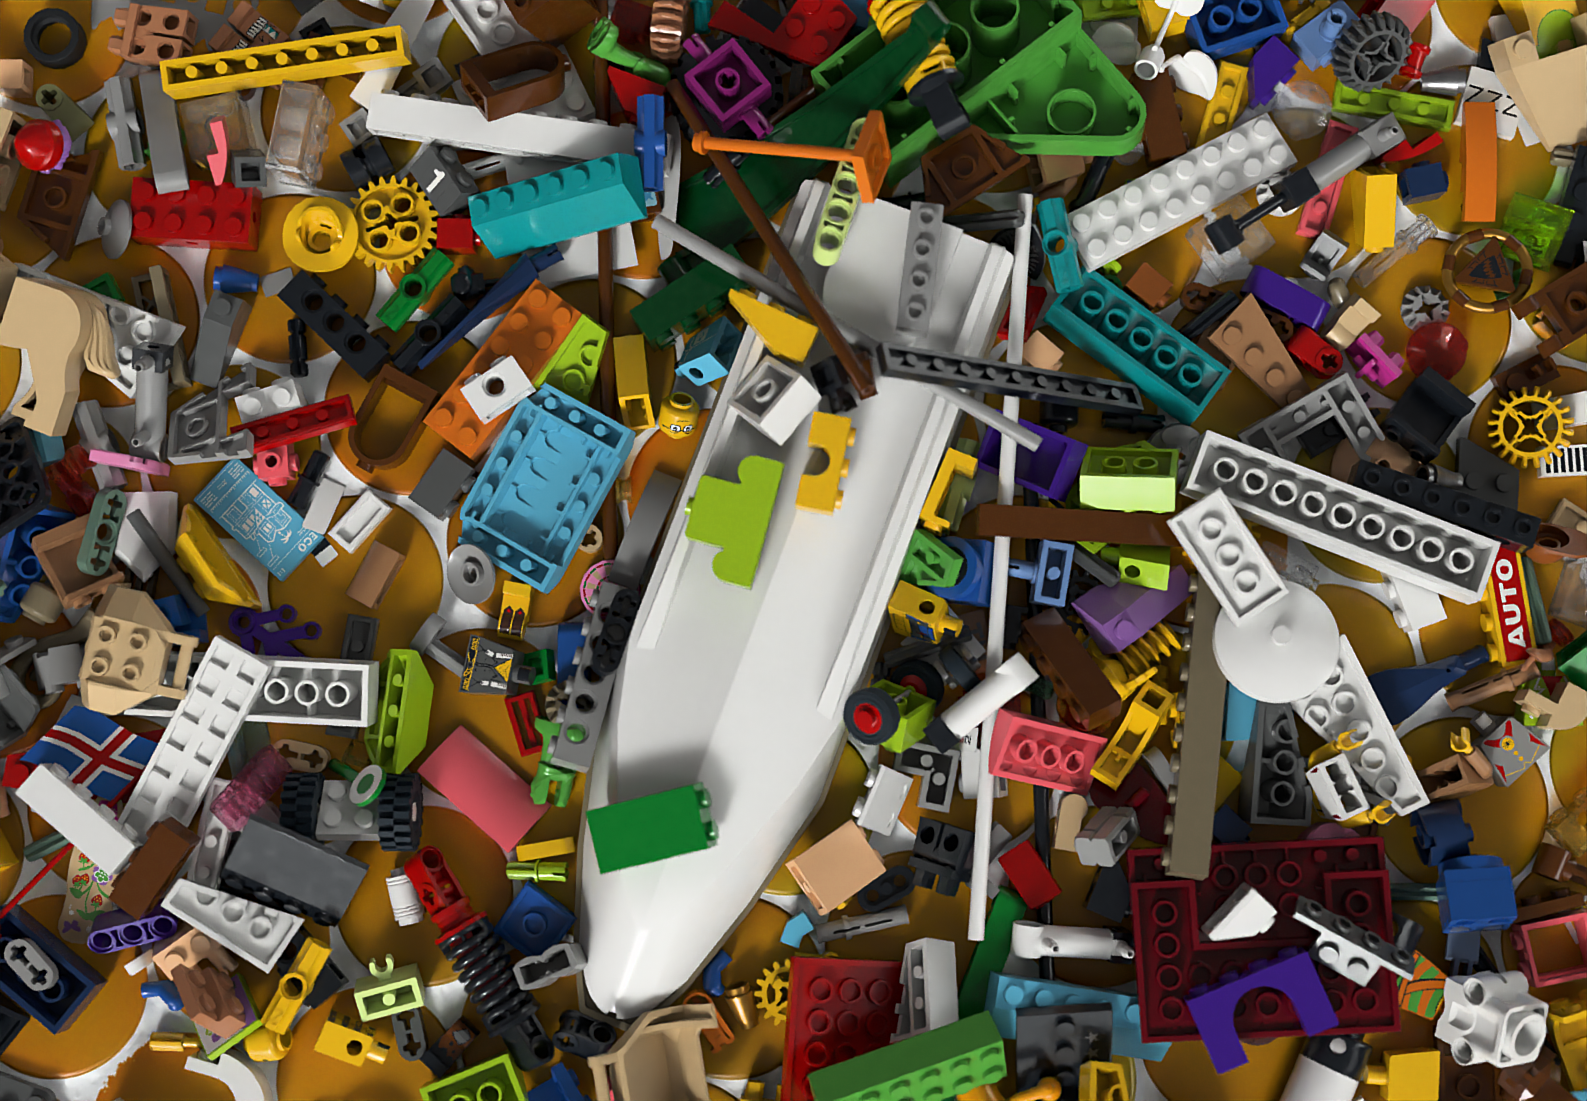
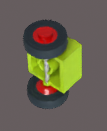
M910 660L895 669L890 681L882 679L870 687L862 688L853 693L846 701L843 710L846 730L863 744H880L887 751L902 753L926 736L922 730L932 721L935 708H937L944 696V682L940 673L933 665L926 661Z

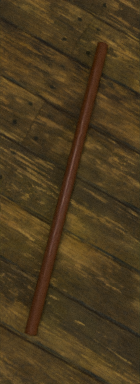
M678 79L670 80L666 84V89L693 132L708 131L710 137H715ZM709 150V157L862 395L869 394L875 389V384L725 151Z

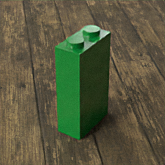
M703 782L585 811L600 875L717 846L719 829L716 821L711 818L709 807H711V796L708 789L704 788Z

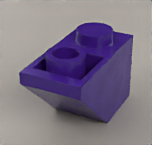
M1274 35L1259 49L1247 65L1249 67L1247 73L1248 105L1252 110L1260 103L1265 106L1276 95L1277 92L1274 88L1280 82L1286 85L1297 73L1294 67L1300 58Z

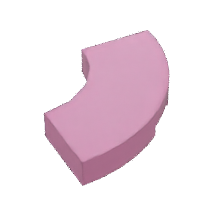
M94 448L90 450L89 460L95 463L169 477L170 466L166 463L151 459H145L144 461V458Z

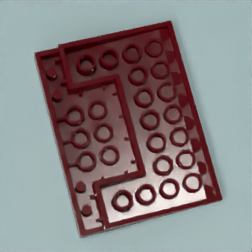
M1366 835L1211 844L1209 875L1204 880L1164 875L1165 866H1162L1160 863L1163 846L1136 847L1126 850L1141 1043L1202 1041L1184 1000V996L1190 994L1188 991L1190 988L1202 983L1210 986L1220 982L1219 976L1230 971H1236L1237 974L1249 969L1248 964L1258 959L1266 958L1267 961L1279 957L1278 952L1290 946L1295 945L1297 949L1302 947L1307 951V948L1319 931L1293 917L1296 900L1299 896L1318 902L1326 910L1337 916L1346 917L1352 924L1367 932L1370 931L1377 934L1383 941L1395 946L1389 870L1386 869L1383 836ZM1243 882L1258 892L1277 911L1273 916L1275 921L1272 926L1264 933L1259 931L1254 936L1212 940L1201 929L1204 923ZM1310 957L1339 1022V1025L1312 1036L1401 1032L1397 973L1380 965L1364 987ZM1260 986L1250 989L1239 998L1235 1005L1233 1025L1239 1039L1308 1036L1303 1031L1288 996L1277 988Z

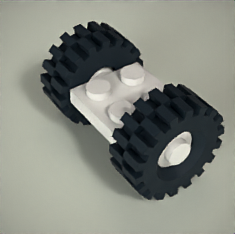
M289 773V775H286V781L283 782V791H281L280 796L282 801L279 805V811H281L279 825L323 845L325 841H379L383 851H417L420 845V837L422 836V812H424V806H422L423 787L422 783H420L421 777L419 773H386V782L380 794L370 804L362 807L351 802L349 792L352 783L348 780H326L323 773Z

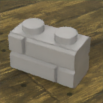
M1103 806L1089 820L1083 831L1075 837L1074 847L1078 852L1080 862L1083 865L1096 866L1099 864V866L1113 867L1141 832L1135 810L1132 807H1119L1117 809L1112 806Z

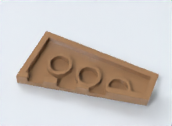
M1251 292L1247 293L1207 336L1280 409L1311 392V389Z

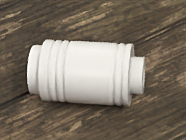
M404 867L390 870L391 876L385 879L388 885L387 888L395 921H399V926L423 921V914L426 913L424 905L412 882L405 874Z

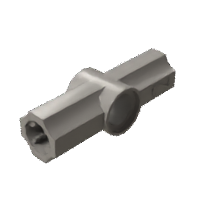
M112 77L104 82L109 113L106 114V123L109 134L115 143L118 166L122 171L141 170L147 166L142 135L145 133V125L141 112L136 105L133 82L129 77Z
M94 399L76 404L73 417L81 437L79 447L84 459L92 467L99 489H123L128 485L123 468L98 464L89 460L90 450H93V448L120 453L117 439L107 427L99 402Z

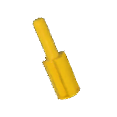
M153 1031L149 1041L151 1051L183 1052L185 1047H202L199 1038L187 1037L182 1032Z

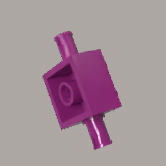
M698 33L691 36L693 41L688 38L684 42L683 47L687 49L698 65L684 75L686 87L723 133L739 121L744 120L759 140L764 139V133L766 132L769 135L773 131L774 126L768 122L758 109V106L772 96L770 82L734 38H731L712 53L700 38V35ZM726 83L728 86H732L734 84V87L730 89L728 87L723 88V84Z

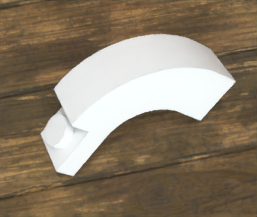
M230 1048L221 1054L220 1058L217 1057L212 1061L206 1057L204 1049H201L200 1052L188 1056L184 1069L220 1079L229 1086L236 1101H273L272 1090L265 1074L245 1054Z

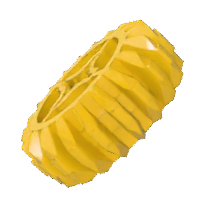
M1538 386L1534 387L1533 395H1528L1527 387H1522V397L1517 398L1513 390L1510 391L1509 395L1512 401L1508 403L1504 398H1500L1498 401L1504 409L1501 411L1497 408H1492L1491 410L1494 415L1499 416L1498 420L1489 419L1487 422L1490 426H1497V430L1487 433L1488 437L1498 436L1499 440L1491 444L1492 448L1496 449L1503 446L1504 449L1498 454L1499 457L1504 458L1508 453L1512 454L1509 460L1510 465H1514L1517 458H1521V468L1524 469L1528 466V460H1533L1534 467L1540 468L1539 458L1544 457L1548 465L1552 464L1549 454L1553 452L1560 458L1563 456V453L1557 448L1560 444L1567 448L1570 446L1569 441L1562 439L1563 435H1574V430L1565 429V425L1574 423V418H1563L1562 416L1570 411V407L1565 406L1559 410L1557 406L1562 403L1563 398L1559 396L1551 402L1549 399L1552 396V390L1549 389L1545 392L1544 397H1540V387ZM1526 403H1537L1545 406L1543 410L1532 416L1525 415L1516 407ZM1552 413L1558 422V432L1553 441L1542 430L1544 422ZM1508 414L1519 425L1518 432L1509 442L1504 436V422ZM1518 417H1521L1524 421L1530 420V423L1532 420L1537 421L1542 417L1538 421L1536 429L1543 438H1540L1537 434L1531 435L1530 432V435L1524 434L1518 439L1525 430L1523 421ZM1529 439L1536 440L1545 447V449L1537 452H1523L1516 448Z

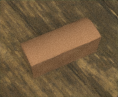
M374 540L345 594L372 609L378 610L406 556Z

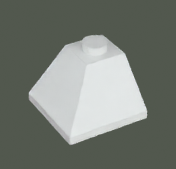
M1243 882L1204 923L1201 929L1212 940L1254 936L1259 931L1264 933L1272 926L1275 921L1273 916L1277 911L1258 892Z

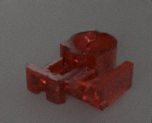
M81 444L68 448L63 459L51 464L50 469L52 471L46 474L48 481L52 480L67 497L65 502L78 517L91 512L97 494L85 480L82 481L81 474L95 467L97 463L89 460L90 455Z

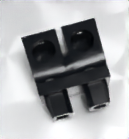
M920 817L913 847V856H910L908 865L916 867L912 884L932 889L935 877L939 875L935 892L955 897L960 881L966 883L970 881L971 874L969 872L973 866L975 832L938 820Z

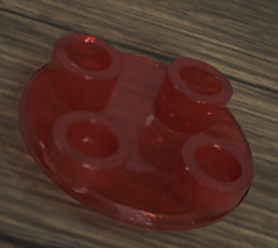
M1445 322L1427 323L1418 328L1409 338L1406 346V361L1410 370L1416 376L1427 366H1430L1448 381L1463 367L1467 357L1468 342L1463 334L1451 324Z

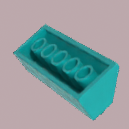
M619 152L467 197L472 227L495 259L648 218L639 159L637 156Z
M1082 265L1080 270L1084 286L1079 290L1060 294L1042 321L1123 381L1136 384L1138 391L1177 421L1190 426L1205 409L1231 373V370L1094 270L1088 273L1084 265Z

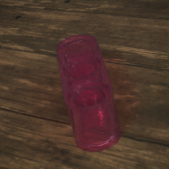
M273 745L263 747L211 803L209 810L231 833L240 830L246 825L251 813L256 814L286 780V775L292 773L293 767Z

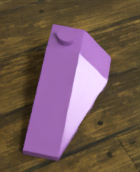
M1179 564L1171 566L1169 569L1167 590L1118 582L1114 587H1108L1103 584L1091 588L1071 602V605L1102 655L1118 653L1136 641L1188 598L1192 592H1188L1189 576L1182 565Z

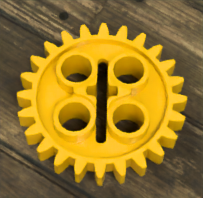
M392 175L390 183H386L381 176L378 186H375L371 181L368 182L370 190L367 192L362 188H358L362 197L360 199L351 197L350 200L355 207L349 208L356 219L359 231L356 248L358 250L355 256L359 260L366 257L364 264L367 267L375 263V268L378 272H381L385 265L390 274L394 273L396 266L405 273L406 264L408 263L416 268V259L419 257L423 260L426 257L424 252L433 249L430 243L437 239V234L434 233L437 230V222L434 220L442 217L437 210H433L435 207L428 200L424 191L420 192L421 187L418 182H415L410 187V181L407 177H404L401 184H399L395 175ZM402 202H411L408 211L404 213L398 212V206ZM375 208H380V216L376 219H369V213ZM415 217H418V218H419L418 221H416V222H412V221H411V220H413ZM396 220L394 229L390 230L391 221ZM371 227L375 228V229L371 230V232H367V229H368V228H371ZM407 231H417V236L414 240L404 241ZM388 237V242L384 247L375 248V242L378 238Z

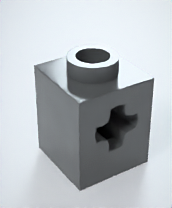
M261 149L230 150L231 181L235 187H267L266 156Z

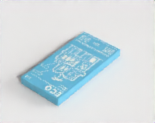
M240 459L230 460L193 499L282 582L325 538L320 533L302 527L305 518L268 486L267 483L258 479V475H255L254 471Z

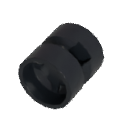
M377 135L362 142L361 149L358 150L353 147L339 154L345 169L357 189L367 186L370 181L373 183L374 176L384 177L396 171Z

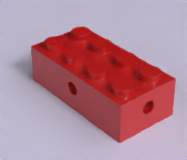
M133 177L130 204L132 210L130 238L139 245L258 252L263 193L257 187L236 188L230 182H223L221 185L216 186L213 181L189 180V190L158 194L154 178Z

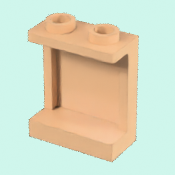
M852 819L841 824L833 832L785 864L820 916L832 911L887 871L883 866L884 860L876 849H872L865 838L867 836L864 829L854 823Z

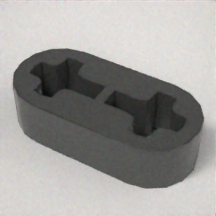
M420 1007L408 1010L409 1012H414V1017L410 1019L411 1028L409 1029L406 1019H400L399 1014L402 1012L392 1014L398 1051L408 1061L420 1059L429 1047ZM409 1033L413 1034L415 1042L421 1043V1047L417 1049V1054H414L412 1049L407 1050L406 1045L411 1041Z

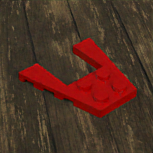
M724 0L709 21L708 28L732 34V37L738 40L740 35L747 37L749 42H757L766 50H774L787 55L788 58L817 67L839 49L858 22V18L842 0H797L773 33Z

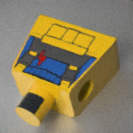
M902 580L897 585L887 606L895 633L928 643L938 644L944 633L957 638L963 626V620L950 616L945 599Z

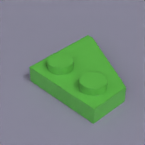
M915 529L898 582L902 580L909 584L922 586L954 587L963 558L926 529Z

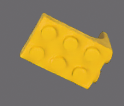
M1587 988L1579 991V996L1570 1000L1564 997L1549 1002L1550 1007H1548L1545 1022L1555 1051L1561 1059V1067L1570 1091H1582L1583 1088H1587Z

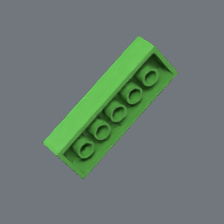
M989 1010L812 1072L808 1074L814 1101H941L956 1094H965L971 1089L984 1084L996 1083L1001 1078L1007 1076L1003 1040Z

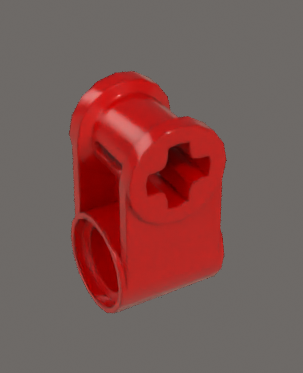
M1304 325L1297 329L1284 346L1294 363L1302 366L1320 380L1330 379L1343 366L1342 354L1321 339L1315 331ZM1329 359L1331 361L1327 369L1323 368L1324 360Z

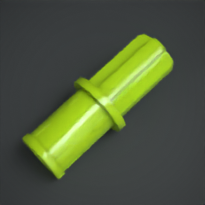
M536 859L535 862L510 861L506 866V875L510 880L530 879L534 880L535 883H540L541 880L567 882L569 870H566V868H569V864L565 861L542 862L541 859Z

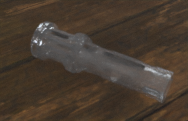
M1419 214L1412 225L1396 233L1394 247H1386L1383 252L1375 255L1357 272L1355 271L1352 274L1356 283L1360 287L1366 288L1368 284L1388 270L1404 255L1414 254L1418 251L1420 244L1429 237L1433 238L1438 234L1435 224L1426 215ZM1390 256L1387 260H1385V261H1384L1381 265H1379L1376 269H1373L1376 265H1378V264H1379L1381 261H1383L1386 257Z

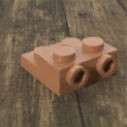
M181 963L170 970L191 1021L225 1039L246 1025V1016L243 1012L244 1007L235 996V990L232 988L234 986L233 982L225 972L220 973L210 966L199 972L197 969L191 970Z

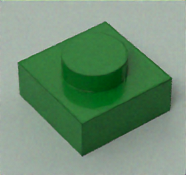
M108 272L82 286L118 301H125L113 275Z
M543 649L525 654L523 665L536 668V678L530 686L556 680L554 650Z

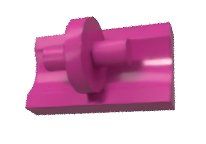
M1374 330L1369 334L1363 333L1345 350L1359 368L1354 374L1356 379L1358 380L1365 374L1372 382L1375 381L1383 389L1403 373L1400 368L1405 360L1397 352L1392 351L1389 355H1386L1380 348L1384 343V338L1377 330Z

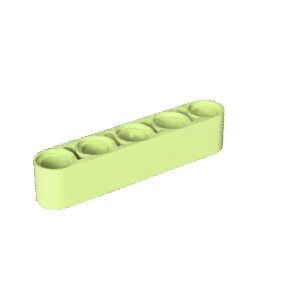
M859 118L854 121L844 148L854 149L866 118ZM847 161L839 162L815 235L812 255L815 261L823 266L834 265L838 262L860 198L854 168L849 164L851 162ZM847 189L852 193L844 194L840 190ZM839 216L843 221H835L831 217ZM830 243L835 248L827 249L821 244Z

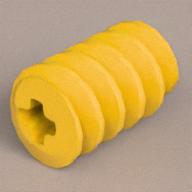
M1161 619L1162 623L1158 622L1152 627V630H1148L1142 637L1122 651L1112 653L1114 660L1120 662L1125 668L1128 678H1130V673L1138 677L1141 674L1140 666L1146 670L1150 669L1149 660L1151 659L1161 664L1159 655L1161 652L1167 657H1171L1170 646L1175 647L1179 651L1182 649L1176 633L1164 619Z

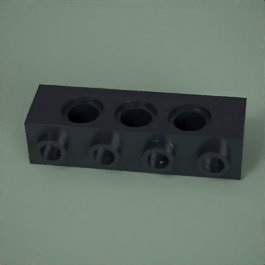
M301 270L277 296L369 383L381 371L383 365L391 361L390 357L392 355L387 351L391 346L379 334L373 338L366 331L370 325L357 313L351 317L345 311L349 305L336 293L332 297L323 290L327 284L315 273L309 276ZM316 298H322V306L317 310H311V302ZM338 318H344L343 327L340 330L333 331V321ZM364 338L366 341L365 347L360 351H353L354 342L357 339Z

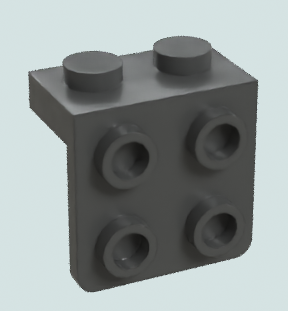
M5 664L0 665V671L11 694L0 700V751L27 736L40 711L39 701L36 696L24 688L19 682L17 674L12 669H8Z

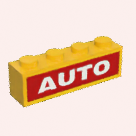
M1499 547L1481 599L1483 614L1480 615V624L1482 630L1486 632L1488 640L1485 649L1488 652L1492 668L1523 664L1530 656L1526 650L1537 648L1520 553Z

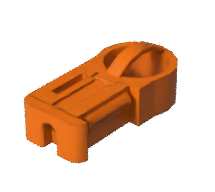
M702 989L689 991L683 999V1005H686L690 998L694 1004H702L697 997L702 996L709 1004H714L711 995H708ZM714 1004L718 1027L702 1028L701 1033L708 1043L712 1045L711 1052L717 1053L722 1050L723 1045L731 1044L735 1040V1035Z

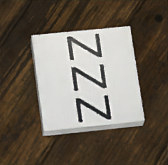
M1471 66L1467 72L1465 92L1461 94L1453 124L1457 126L1462 124L1463 102H1495L1497 137L1511 141L1515 136L1521 114L1520 110L1495 75V72Z

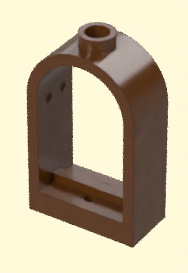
M539 41L523 42L460 62L461 87L488 122L557 99L565 90V73L571 71V63L565 53L562 54L558 48L551 44ZM539 69L550 72L546 75L496 91L489 84L491 81L526 70Z
M385 363L356 413L358 424L349 427V445L354 455L359 459L356 466L372 474L375 469L389 470L403 464L411 455L427 426L422 421L441 399L442 395L438 391ZM388 385L423 403V407L395 454L382 460L370 459L365 455L361 446V435Z

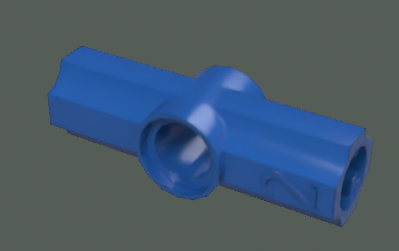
M655 94L637 96V130L634 131V154L639 159L644 192L664 191V157H667V131L664 130L665 102L664 96Z

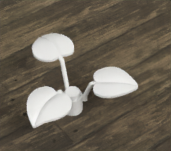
M1155 0L1158 6L1170 10L1155 43L1144 47L1142 51L1141 44L1134 42L1135 34L1132 29L1119 22L1102 24L1091 37V40L1112 63L1129 65L1135 62L1134 71L1141 79L1152 80L1157 76L1158 72L1163 73L1165 68L1169 66V76H1174L1176 86L1181 90L1200 95L1209 101L1215 93L1218 83L1217 68L1214 61L1207 54L1198 50H1189L1183 57L1176 54L1164 62L1165 54L1160 47L1174 12L1182 16H1193L1202 9L1205 0Z

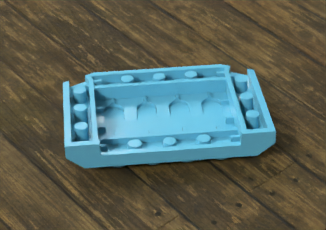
M544 383L540 386L541 390L530 398L526 397L518 403L460 510V520H463L462 536L458 537V543L461 545L474 544L481 547L489 555L493 564L541 592L548 594L562 579L633 448L636 432Z

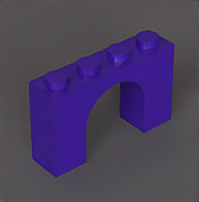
M1295 945L1284 948L1278 952L1279 957L1270 961H1267L1266 958L1258 959L1248 964L1249 969L1239 974L1236 971H1230L1218 977L1220 982L1210 986L1202 983L1188 990L1190 994L1184 996V1000L1218 1074L1249 1062L1234 1029L1233 1011L1239 998L1250 989L1270 986L1283 991L1288 996L1303 1031L1309 1037L1339 1025L1317 972L1305 949L1302 947L1297 949Z

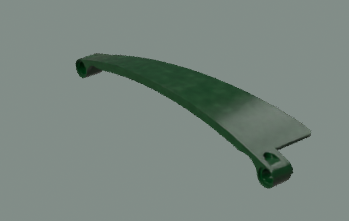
M933 0L924 3L912 14L911 23L904 34L890 42L828 90L776 124L769 135L765 132L764 139L759 140L756 137L753 140L844 148L854 121L859 118H867L870 110L880 111L924 62L950 30L952 24ZM752 153L741 164L738 173L769 220L799 192L800 186L805 179L812 180L832 160ZM711 165L679 184L676 224L721 250L731 243L736 248L753 234L756 229L725 180L716 189L711 187L714 181L709 185L704 181L703 174L713 166ZM682 246L683 250L676 252L674 256L661 263L657 271L668 286L706 259Z

